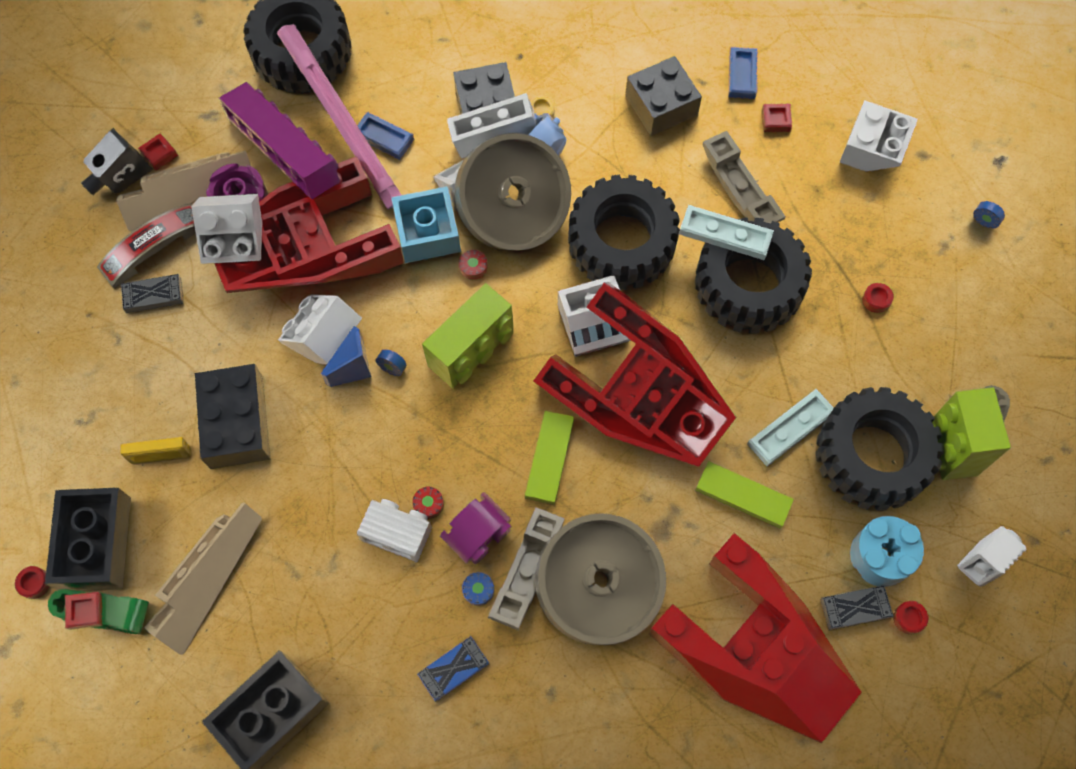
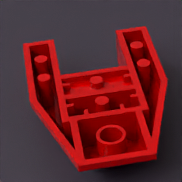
M357 156L337 163L339 169L336 171L340 182L313 199L292 181L277 187L259 201L262 218L260 261L214 263L226 293L318 284L374 275L404 263L401 247L390 224L335 246L322 216L372 196L368 178Z
M604 282L586 308L634 342L635 346L604 388L594 383L557 354L548 359L533 382L606 436L699 467L736 419L735 414L681 338L611 283Z
M733 533L713 556L709 565L758 605L754 612L724 647L717 643L674 604L655 623L649 635L722 700L822 743L862 691L805 603L756 550L737 534Z

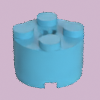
M883 516L873 519L857 534L851 544L850 558L854 568L856 567L866 582L875 586L884 585L889 587L900 583L913 574L923 560L924 547L920 531L915 525L898 517Z

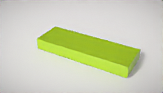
M550 411L544 412L525 499L555 505L574 423L573 416Z
M708 461L695 491L780 529L783 527L794 501L791 497Z

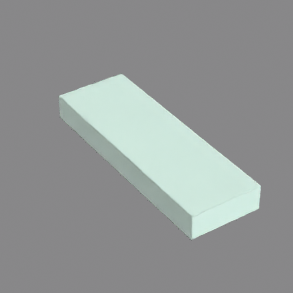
M688 205L679 235L765 260L774 230Z
M815 389L750 439L747 444L768 467L823 424L834 407Z

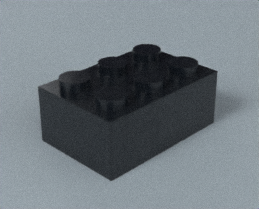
M249 364L195 373L200 459L210 469L271 460L264 382L257 366Z
M120 488L55 490L45 577L46 585L56 590L123 589L131 497Z
M279 650L201 722L240 769H260L316 717L329 702L295 663Z

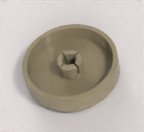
M508 133L481 143L466 156L456 177L455 202L465 227L479 241L500 250H525L546 242L560 229L570 208L571 183L565 164L548 144L530 135ZM511 185L518 189L519 193L516 200H513L511 197L506 198L509 195L508 192Z
M590 514L567 523L546 543L536 567V593L546 617L561 633L584 644L610 645L631 639L642 632L653 621L664 600L666 571L659 549L642 528L630 520L616 515ZM596 571L603 572L607 577V585L604 588L599 587L597 584L592 585L595 582L594 574Z

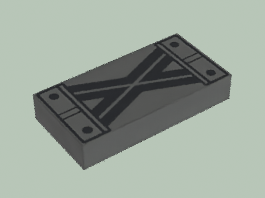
M179 274L121 284L122 305L125 313L184 304L182 280Z
M884 585L822 597L820 599L829 631L893 617Z

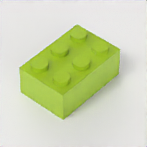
M485 283L422 343L427 366L452 389L458 383H465L472 375V370L479 363H485L493 354V349L499 343H506L512 336L514 330L512 305Z
M994 387L957 391L934 416L935 420L932 424L934 427H940L942 433L938 443L944 444V454L939 458L942 461L939 470L942 480L978 476L1011 448Z

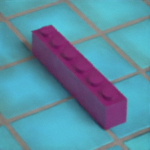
M245 82L219 97L227 118L311 199L340 182L336 171L339 169L335 158L331 154L326 155L316 140L311 141L301 127L297 128L294 126L287 114L282 115L273 101L268 102L260 89L255 90Z

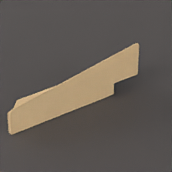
M246 150L231 155L229 152L216 154L141 177V190L122 194L117 198V204L127 229L134 231L139 226L166 211L190 204L199 197L206 196V189H208L210 184L209 179L217 169L232 163H237L238 166L247 167V165L251 166Z
M242 503L231 518L225 514L218 517L156 593L155 596L166 604L147 623L144 629L178 654H184L260 524L261 516L246 503Z

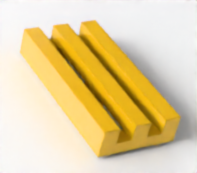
M183 437L120 444V454L129 463L138 464L187 458L191 456V446L187 444L186 440L184 441Z

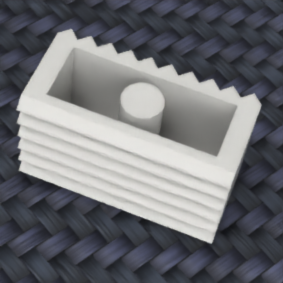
M382 499L381 503L372 500L357 531L360 540L418 562L432 529L430 522L426 521L428 517L415 510H410L409 514L398 510L399 505L386 499Z
M1000 526L980 540L957 566L977 586H984L1005 574V571L1014 564L1013 562L1018 560V557L1026 551V546L1021 543V538L1015 532Z

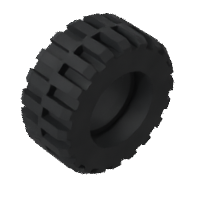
M259 0L254 5L255 10L249 12L243 30L245 45L256 72L259 73L265 82L271 83L272 87L279 90L283 87L286 92L295 93V90H301V93L310 92L309 89H312L288 50L278 46L281 39L277 32L284 25L294 24L298 31H311L319 34L307 46L330 83L337 79V73L341 74L345 70L346 63L349 62L351 57L350 49L352 45L345 15L336 1Z
M620 174L611 175V180L606 181L605 178H601L595 181L594 188L591 185L587 186L582 191V197H577L575 200L573 211L570 212L568 243L570 244L571 257L576 259L578 269L581 272L587 270V278L591 281L615 276L620 290H627V285H633L635 289L643 287L644 280L651 283L658 278L659 272L664 273L669 266L670 260L673 259L680 228H678L680 222L679 215L674 211L675 204L672 199H665L666 192L660 186L656 189L652 187V181L646 178L640 181L636 179V175L628 174V178H621ZM618 215L630 216L639 220L647 228L650 239L638 248L620 250L604 243L598 236L596 228L607 218Z
M757 217L754 218V221H748V218H740L738 220L774 230L765 260L705 242L696 270L695 289L699 291L697 297L700 304H707L705 309L710 317L716 315L719 318L717 323L724 327L727 324L734 326L733 331L742 332V329H749L750 334L759 333L761 328L769 332L775 330L777 324L783 326L787 323L791 315H795L799 309L812 277V269L809 267L811 263L810 256L807 252L803 253L805 248L803 242L800 239L795 240L793 238L794 233L790 229L786 228L783 230L780 228V223L775 221L767 223L764 222V218ZM743 259L759 261L773 271L777 278L778 286L766 292L744 290L731 280L726 267L735 261Z
M869 387L862 389L859 394L853 392L847 395L843 402L839 401L822 425V430L818 434L816 445L819 446L816 451V461L823 463L819 471L823 478H830L831 482L828 486L833 492L840 490L844 494L842 499L848 503H851L852 500L858 501L859 508L868 510L872 505H875L876 511H886L890 506L896 509L905 505L908 501H912L935 479L934 475L941 468L942 461L939 458L944 454V444L938 443L942 433L940 427H934L932 424L935 420L934 416L930 411L925 413L921 409L923 404L917 399L912 402L907 399L908 394L900 390L893 394L890 388L880 387L877 392H874V388ZM861 427H876L890 433L902 448L904 455L902 469L896 472H882L866 465L854 449L852 441L853 432Z

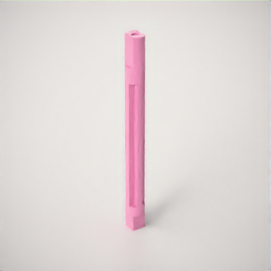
M284 25L278 30L277 35L301 73L309 82L351 151L358 157L363 170L387 209L393 208L391 197L401 196L400 191L382 166L295 25Z

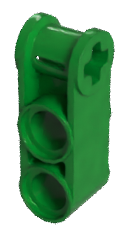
M59 589L50 596L47 606L48 610L53 616L65 621V595L90 592ZM102 593V626L92 628L113 629L124 633L141 634L149 602L133 597H116Z

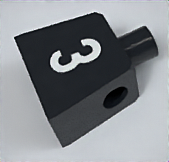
M112 128L84 158V164L92 173L81 184L92 195H95L105 185L115 194H119L153 170V168L128 141Z

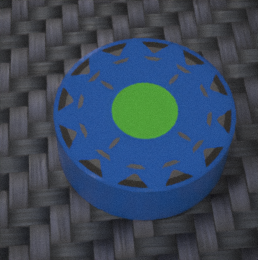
M983 201L979 203L973 212V216L982 226L997 228L1005 218V213L998 204Z
M382 350L376 358L377 365L393 376H401L407 366L405 360L391 350Z
M476 572L466 577L462 585V592L467 602L475 606H482L492 599L494 585L488 575Z

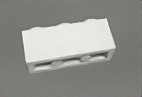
M527 93L447 119L452 142L461 159L465 158L475 147L493 137L508 133L529 135L537 126L534 110Z

